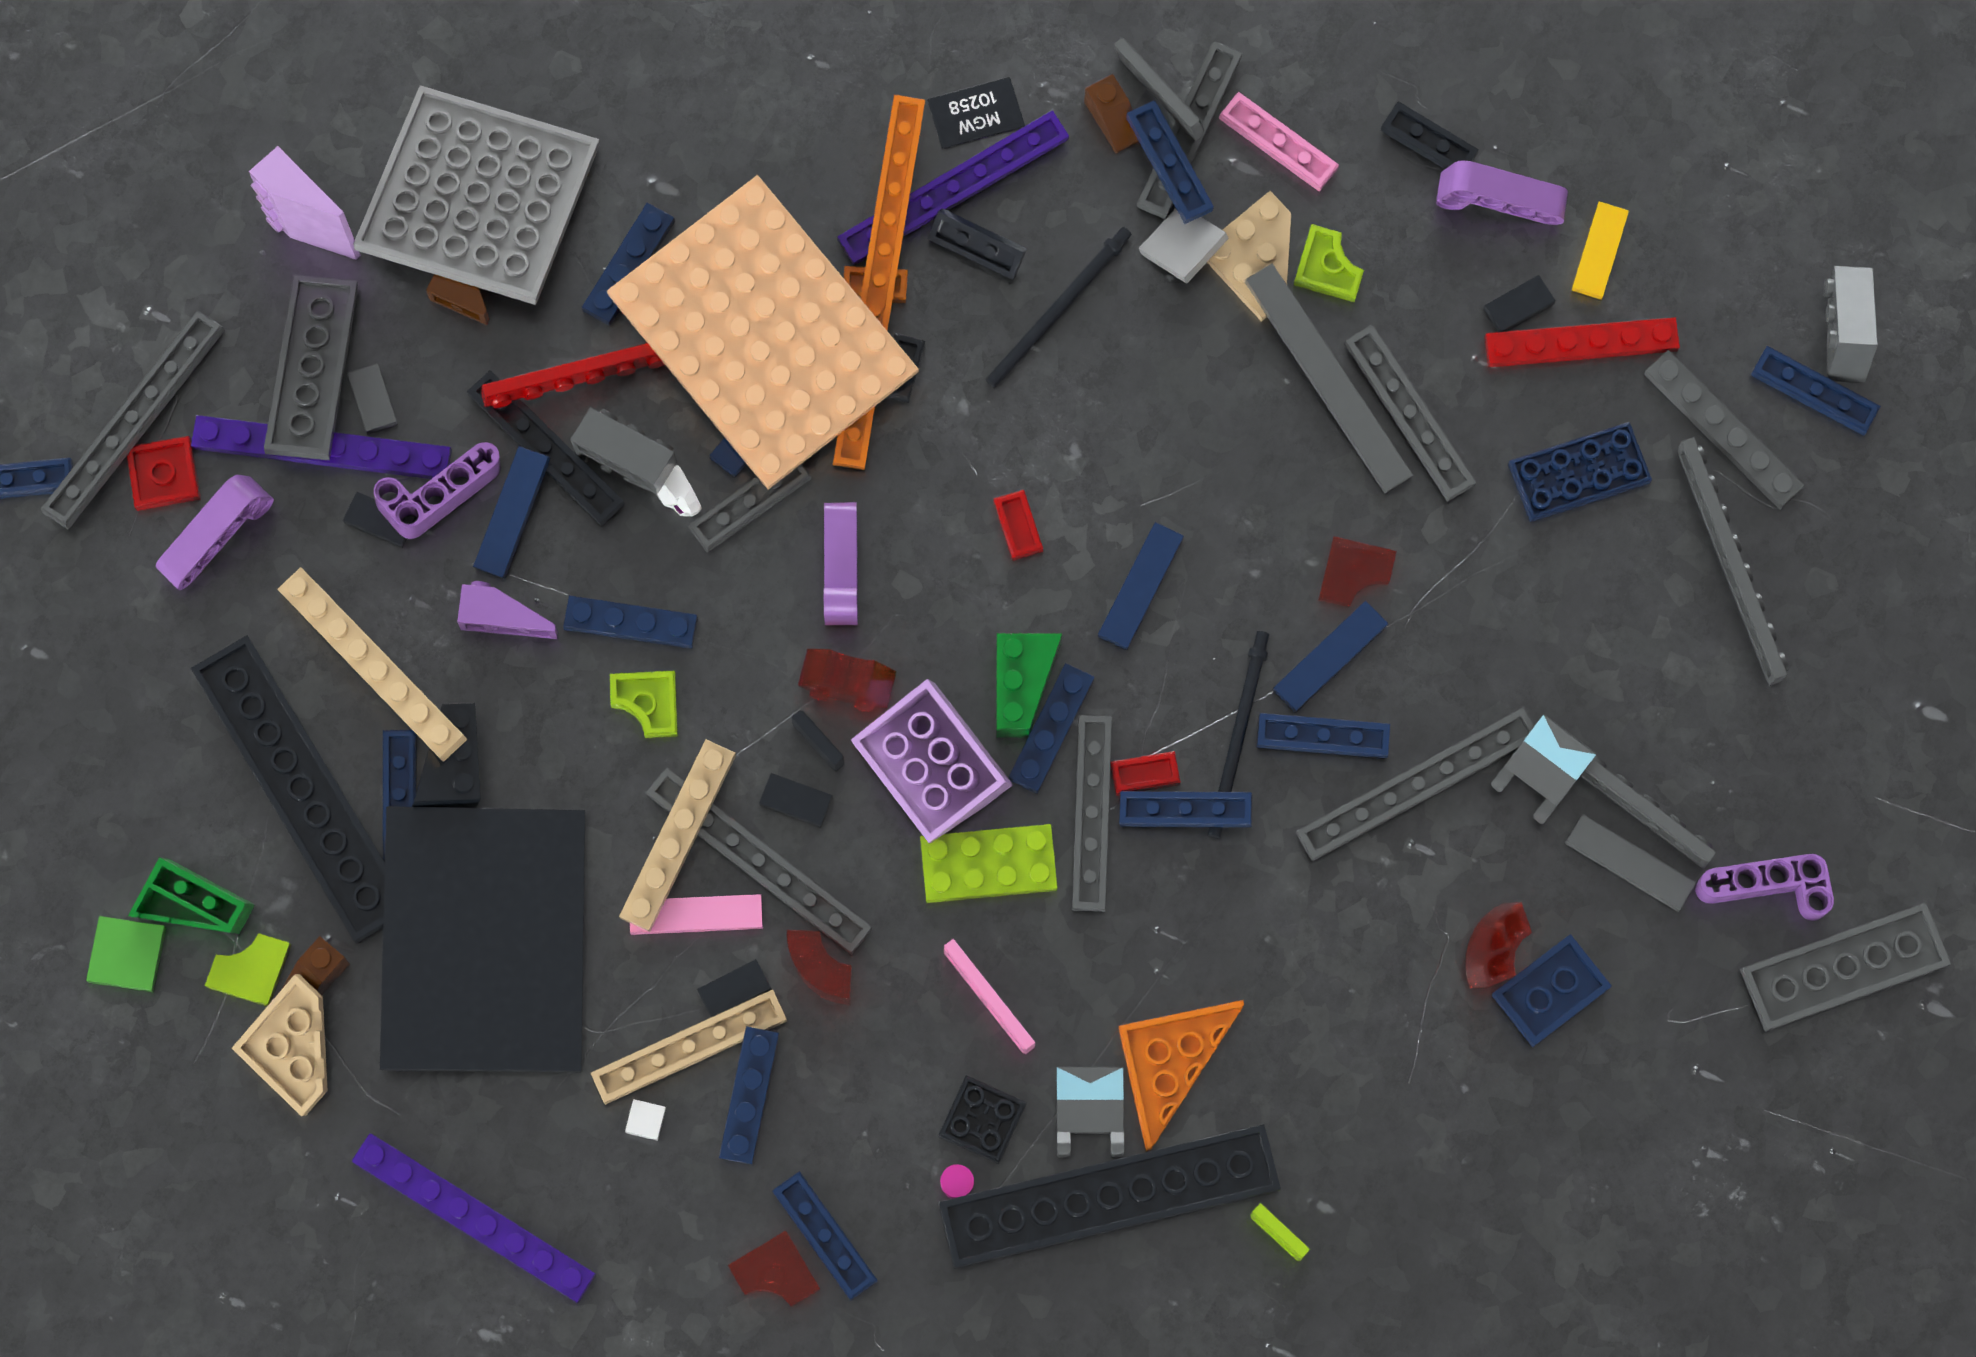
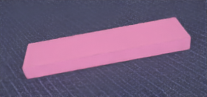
M1240 92L1234 96L1219 115L1221 121L1319 192L1339 168L1338 163Z
M761 894L668 898L650 932L630 923V934L763 929Z
M952 939L944 945L946 957L1020 1051L1026 1055L1034 1049L1035 1041L956 941Z

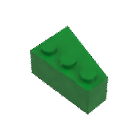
M997 633L996 738L1029 737L1061 646L1062 633Z
M159 857L128 916L240 934L255 905L170 859Z

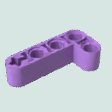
M1457 161L1440 173L1436 204L1444 209L1460 210L1471 203L1543 224L1558 225L1564 222L1568 190L1555 184L1476 162Z
M479 443L413 494H410L397 479L391 477L382 478L374 487L376 506L400 535L408 539L417 538L499 475L501 470L499 451L492 443ZM457 477L469 479L463 485L453 483V480ZM388 492L397 494V497L391 501L382 499V496ZM433 496L443 498L441 503L435 505L429 504L427 501ZM409 515H413L418 518L417 521L412 524H405L402 522L404 517Z
M244 475L231 477L159 558L156 568L178 590L186 588L202 572L247 519L255 520L264 515L272 506L274 499L252 477Z
M857 502L824 503L825 625H858Z
M1805 854L1712 868L1707 870L1695 885L1697 897L1701 901L1711 904L1795 891L1799 912L1805 919L1810 921L1822 919L1832 909L1834 904L1827 864L1817 854ZM1805 864L1813 866L1817 872V877H1806L1802 871V866ZM1777 869L1781 871L1784 875V883L1774 882L1770 877V870ZM1745 874L1749 876L1752 880V887H1742L1738 882V875ZM1728 879V884L1720 886L1716 892H1714L1712 887L1706 886L1710 880L1713 885H1719ZM1809 897H1818L1823 903V910L1813 909L1809 904Z

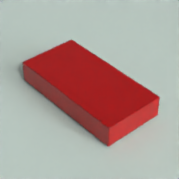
M1020 490L994 498L993 503L1012 561L1043 552V546L1025 491Z
M1175 751L1110 762L1116 796L1120 795L1121 791L1141 792L1177 786L1181 783Z

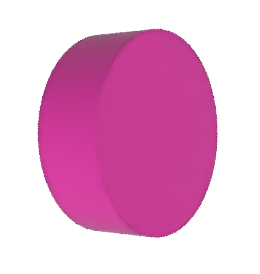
M963 1165L949 1166L941 1175L942 1191L952 1199L969 1195L974 1186L972 1172Z

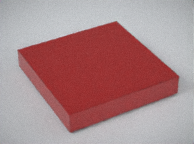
M190 436L135 445L128 453L127 460L136 511L201 500Z

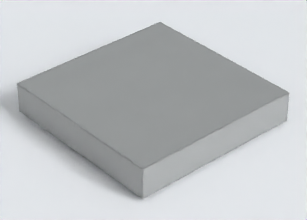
M1175 208L1139 247L1141 255L1187 284L1229 238L1226 232L1202 217L1184 224Z

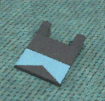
M1544 714L1493 780L1491 786L1501 792L1514 775L1519 777L1546 798L1533 815L1536 821L1543 824L1597 753Z
M1057 1067V1156L1059 1158L1070 1157L1071 1134H1110V1156L1113 1158L1123 1157V1067Z

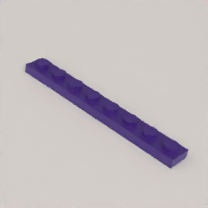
M1053 110L910 193L903 237L935 219L941 208L947 211L1067 141L1069 135ZM874 215L837 236V241L853 266L867 259Z
M196 415L191 447L195 450L432 479L448 467L452 454V449L448 446L334 432L330 460L265 454L264 451L268 424Z
M369 1133L352 1159V1162L576 1303H579L596 1276L591 1270Z

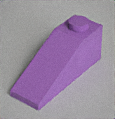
M472 581L471 585L462 584L457 620L461 630L558 639V631L555 624L495 587H490L489 583Z

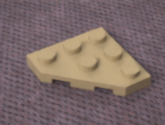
M1271 191L1266 193L1223 229L1229 239L1207 262L1261 322L1267 316L1245 284V280L1273 263L1286 284L1288 276L1291 212Z
M295 974L235 1043L232 1049L301 1116H306L328 1091L323 996L300 974Z

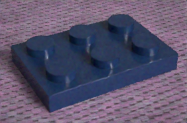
M1570 934L1493 992L1492 997L1530 1045L1534 1047L1608 991L1612 985Z

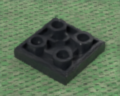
M966 1075L938 1137L999 1164L1027 1102Z

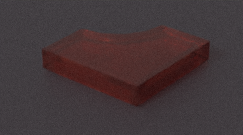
M1334 536L1319 600L1350 607L1354 597L1365 587L1374 584H1389L1397 551Z
M786 1231L728 1265L745 1295L756 1291L772 1292L783 1297L792 1307L820 1290Z

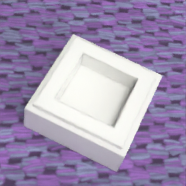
M633 1099L625 1133L658 1141L666 1107Z

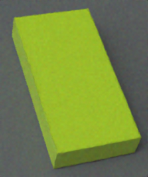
M1261 1203L1252 1211L1251 1219L1296 1261H1301L1310 1249Z

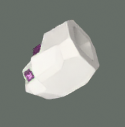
M675 465L657 496L664 506L673 508L680 516L692 517L698 514L702 508L679 465Z

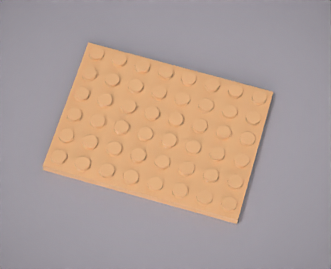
M758 175L607 290L608 296L768 490L919 372L913 361Z

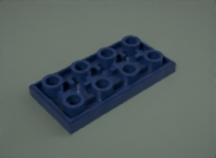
M1630 422L1510 460L1508 463L1530 522L1650 484L1652 481Z

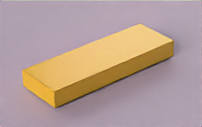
M1598 202L1571 291L1602 300L1629 210Z

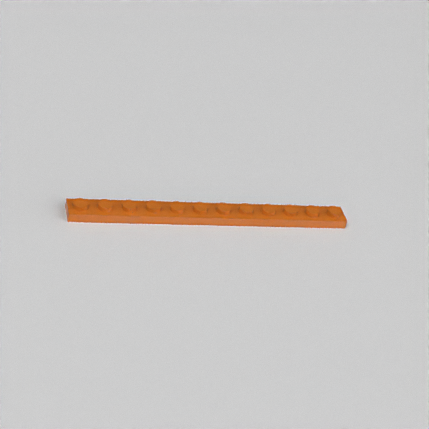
M894 95L860 297L887 331L925 106L924 99ZM875 407L837 436L833 465L865 470Z

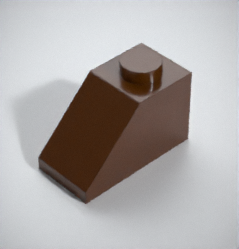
M1111 74L1086 87L1084 103L1114 152L1118 153L1138 142L1139 140L1126 119L1127 113L1133 109L1115 76Z
M434 274L426 289L431 301L485 325L488 324L490 319L478 287Z
M319 936L296 962L282 989L295 974H300L323 995L350 963L342 954Z

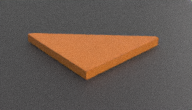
M1243 1000L1118 1026L1146 1152L1152 1150L1244 1007Z

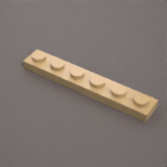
M705 739L619 917L644 930L651 931L736 757L735 752Z
M770 990L593 1071L591 1075L606 1105L743 1042L746 1026L769 1030L787 1022V1019L774 991Z

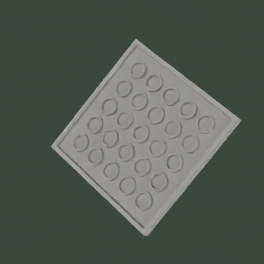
M420 85L353 243L354 250L536 305L600 146L599 139Z

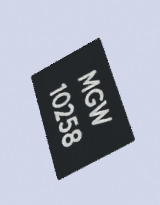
M1010 77L927 100L943 149L1025 126Z

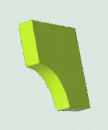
M1311 224L1294 285L1355 303L1364 270L1353 265L1345 256L1341 246L1342 232Z
M675 671L610 674L611 708L622 709L634 715L643 727L645 738L678 736Z
M258 933L253 943L244 951L230 956L216 954L205 986L225 994L268 1006L272 1001L291 944Z

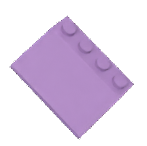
M279 146L249 171L254 182L251 184V187L258 194L256 198L262 204L261 209L267 216V222L276 232L279 233L283 230L290 238L355 260L361 256L359 251L354 250L353 243L355 239L344 212Z
M928 679L851 739L852 743L928 843H932L987 806L1013 785L938 686Z

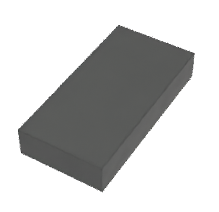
M378 363L347 373L366 433L371 434L398 425Z

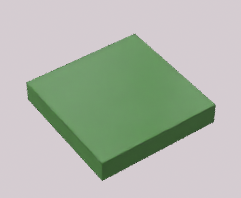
M99 916L86 981L88 983L154 992L166 927Z

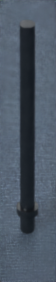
M1122 227L1112 239L1107 238L1103 243L1105 247L990 373L986 381L995 388L1113 255L1118 256L1120 254L1122 245L1132 235L1127 228Z
M1257 631L1253 648H1250L1248 652L1250 662L1218 792H1232L1262 664L1268 657L1266 647L1269 633L1264 631ZM1209 827L1208 836L1220 839L1223 827Z

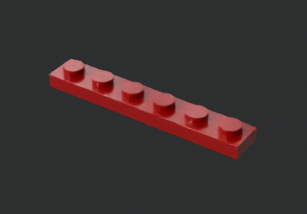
M1676 317L1486 333L1484 337L1488 367L1665 353L1668 350L1670 352H1678L1680 348Z
M645 343L483 384L481 396L485 407L501 408L511 404L512 400L520 398L533 400L541 397L544 392L552 390L564 392L572 389L575 384L583 382L596 384L603 381L607 376L615 374L627 376L634 373L638 368L648 366L654 369L665 364L650 345Z

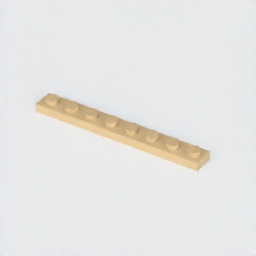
M302 567L277 589L443 762L467 740L453 723Z

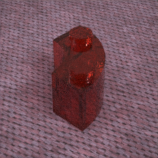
M807 649L798 686L809 690V696L814 699L827 701L828 698L854 704V708L858 710L873 712L874 707H888L897 671L875 660L855 658L831 649Z
M1522 902L1502 903L1489 911L1477 924L1471 935L1466 953V975L1470 988H1488L1516 976L1514 968L1516 950L1522 940L1532 934Z
M787 930V943L791 961L804 983L817 995L829 1001L851 1005L852 966L839 963L828 955L822 945L820 931Z

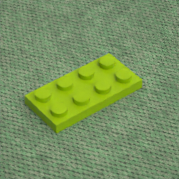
M1051 824L943 834L932 843H928L924 836H920L926 903L1057 891L1058 889Z

